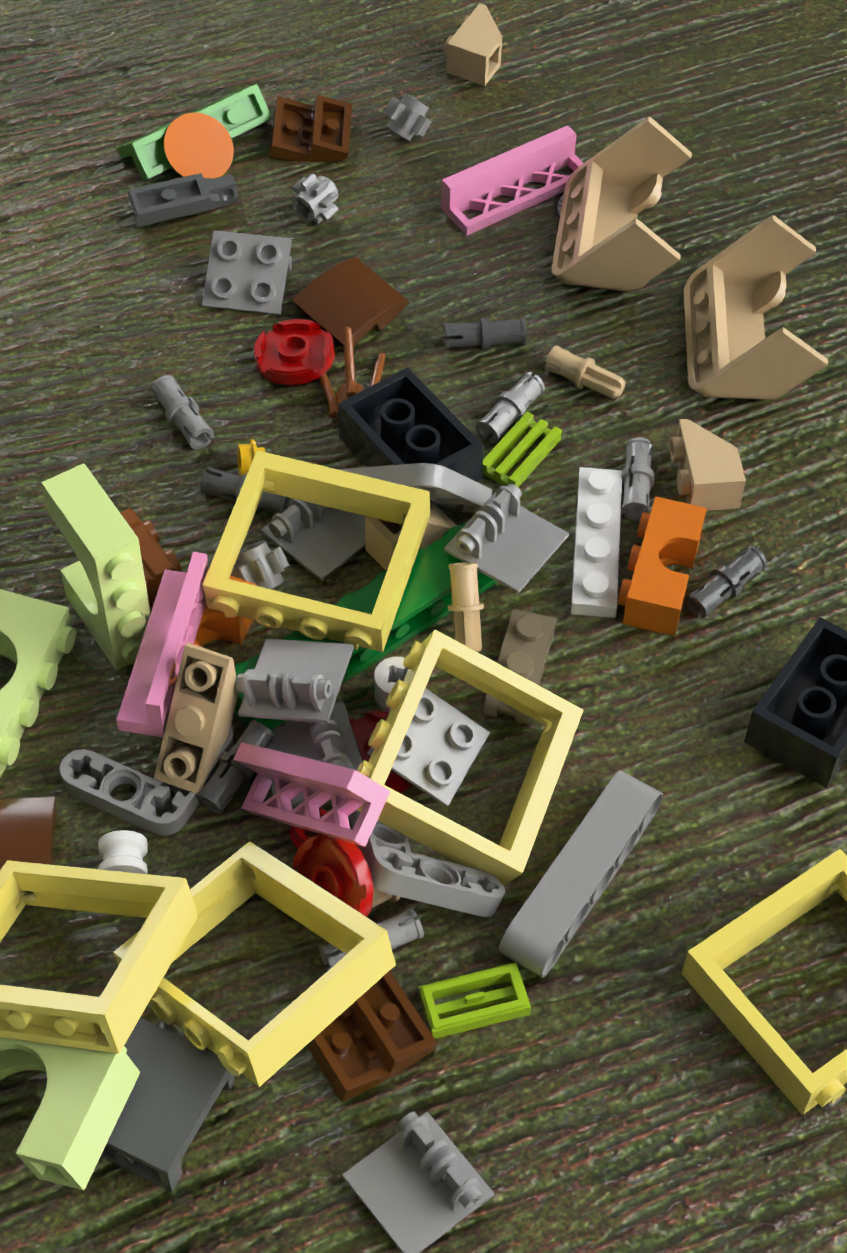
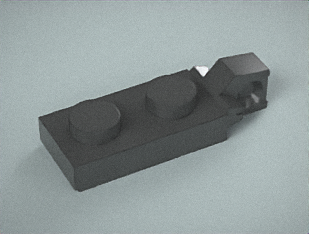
M202 173L127 191L137 227L193 215L238 202L237 186L232 174L212 179L203 178Z

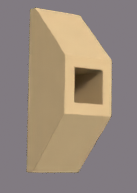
M190 643L184 646L154 779L196 794L202 790L206 777L229 735L239 692L236 690V672L232 657Z

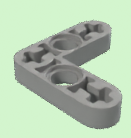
M415 463L340 469L429 491L430 501L463 514L475 515L492 496V489L451 469L436 464Z
M232 725L230 726L229 735L206 777L205 784L219 767L218 759L223 752H229L235 745ZM75 750L66 755L60 764V776L63 787L71 796L157 835L167 836L179 832L200 803L198 798H196V793L155 780L90 750ZM87 768L91 770L92 777L85 774L81 775L79 779L74 777L75 771L83 773ZM97 781L101 783L99 790L97 786ZM120 784H129L137 789L135 795L125 801L115 800L110 796L111 791ZM171 791H172L174 794H176L175 797L173 798V800H172V796H171ZM172 800L174 813L165 812L161 817H158L156 808L165 810Z
M357 810L350 814L352 829L360 815V812ZM378 821L366 846L357 845L370 868L373 886L382 892L482 917L493 916L505 895V887L493 875L471 867L412 853L406 835Z

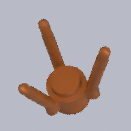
M348 326L344 328L346 383L342 384L336 394H334L326 372L319 377L329 404V416L336 418L337 421L338 403L365 390L361 384L355 382L352 329ZM384 353L378 354L370 386L381 380L386 358Z

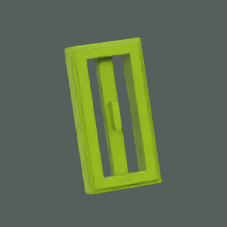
M526 412L483 459L482 474L503 486L514 484L519 488L561 440L562 429L555 426L550 430L547 428L548 422L543 419L535 422L533 421L534 415ZM539 437L543 440L510 477L507 476L508 471L525 456L526 451Z
M516 962L418 987L420 1002L423 1003L424 1015L429 1023V1031L435 1039L528 1016L531 1012V1005ZM508 981L512 985L485 993L478 992L466 995L465 998L437 1005L434 1003L436 999ZM498 1004V1005H495V1006H491V1007H487V1008H483V1009H479V1010H475V1011H471V1012H467V1013H463V1014H459V1015H455V1016H451V1017L439 1019V1018H442V1017H446V1016H450V1015H454V1014H458V1013H462V1012H466V1011H470V1010H474V1009H478V1008H482V1007H486V1006Z

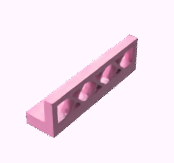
M567 125L442 179L441 209L467 236L564 192L566 182L571 175L554 174L555 171L566 166L575 171L583 164L575 155L577 134ZM530 182L546 184V186L540 189L524 187L525 184ZM500 195L515 197L513 201L508 203L492 201L493 198ZM472 209L483 211V214L469 220L462 212Z
M193 552L187 573L166 569L164 571L116 719L119 731L162 738L164 736L184 646L187 643L194 644L206 605L202 585L209 568L207 554Z
M241 742L233 759L258 773L241 807L242 809L253 815L363 847L366 846L390 794V790L354 769ZM275 781L276 794L263 803L272 782ZM303 791L304 801L292 809L291 800ZM331 799L333 809L320 818L319 807ZM364 805L353 830H351L348 815Z

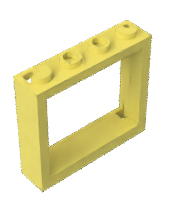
M257 450L202 585L207 607L224 612L225 617L241 616L256 620L259 624L268 628L277 629L284 627L300 631L311 639L322 640L328 638L344 642L345 644H353L355 650H358L360 646L383 652L430 518V492ZM263 492L403 525L372 615L229 579Z
M434 630L422 643L415 641L410 653L405 657L403 666L408 668L403 681L399 679L390 691L386 700V705L391 708L387 720L381 719L369 739L368 745L374 748L369 762L363 760L356 771L390 790V794L377 820L378 822L463 866L482 870L493 875L505 886L524 871L583 709L441 632ZM434 666L545 725L499 845L384 785ZM364 805L359 807L357 811L361 812Z
M249 841L190 889L198 918L173 961L255 893L347 955L249 1041L164 977L149 1003L153 1011L164 1023L170 1025L174 1021L183 1028L188 1039L198 1049L204 1050L208 1047L216 1053L222 1065L232 1075L238 1077L240 1074H243L260 1087L388 973L396 963L387 930ZM138 932L113 952L118 966Z
M841 849L687 952L682 971L685 979L802 1115L818 1103L821 1107L827 1103L833 1104L845 1092L846 1088L843 1085L847 1083V1049L812 1073L723 969L834 893L838 892L847 902V855Z
M7 860L0 870V942L25 905L147 919L100 997L0 985V1038L119 1054L198 918L186 878Z

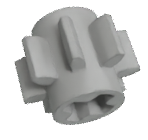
M406 93L401 101L392 97L383 112L391 118L387 127L409 141L414 133L423 137L432 123L431 120L425 117L429 107Z
M311 173L307 178L303 177L292 186V190L297 194L292 199V207L302 220L307 222L314 220L316 224H319L323 220L327 221L339 210L333 203L338 198V190L329 178L325 176L316 177L314 173Z
M262 540L240 550L237 557L238 563L235 564L231 573L233 577L255 583L259 587L273 589L284 582L281 572L285 571L284 568L289 566L281 546L274 549L272 547L269 548L266 540Z

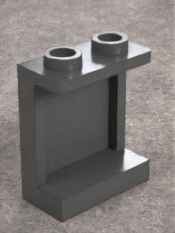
M140 1018L124 1045L127 1049L126 1054L140 1071V1074L100 1157L172 1192L183 1174L180 1163L181 1159L223 1088L230 1090L235 1082V1077L222 1065L217 1054L208 1047L204 1050L198 1049L192 1042L184 1039L183 1034L172 1025L164 1022H157L155 1025Z

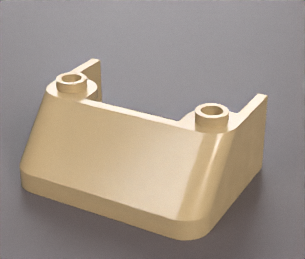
M650 116L579 166L567 180L564 188L552 263V274L565 284L631 292L635 289L643 288L649 280L680 261L681 255L639 221L637 216L638 213L644 209L652 208L659 201L663 177L691 159L692 153Z
M774 215L768 217L694 271L685 284L684 311L688 384L690 388L704 397L773 400L785 395L788 391L828 366L827 358L784 327L765 338L763 314L771 308L778 306L784 299L786 293V274L816 254V247Z

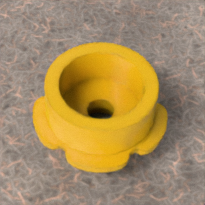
M250 439V444L237 445V466L240 476L248 473L257 450L265 452L264 447H257L254 439Z

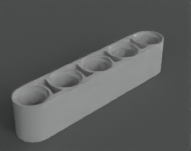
M619 770L510 923L500 942L499 953L541 978L545 977L652 821L661 804L663 793Z

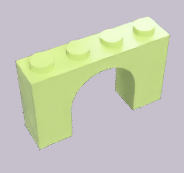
M83 463L41 483L48 514L80 560L60 570L66 598L117 671L129 664H135L151 614L138 537Z
M0 589V654L12 660L17 666L10 681L0 690V778L6 766L12 765L15 762L19 753L20 739L26 727H31L35 723L39 712V701L45 690H50L53 687L57 678L58 664L64 653H70L76 639V629L72 627L68 607Z
M0 1038V1080L14 1073L26 1070H39L47 1073L44 1097L16 1152V1155L38 1179L85 1190L140 1074V1071L126 1054L127 1049L125 1046H123L118 1054Z

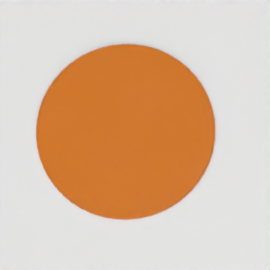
M187 113L172 121L166 130L164 137L166 157L171 166L183 177L202 173L203 178L213 179L223 176L231 166L234 155L232 139L226 128L215 118L202 113Z

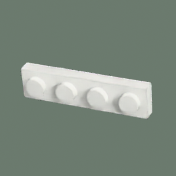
M584 467L579 469L571 614L611 618L616 616L622 470Z

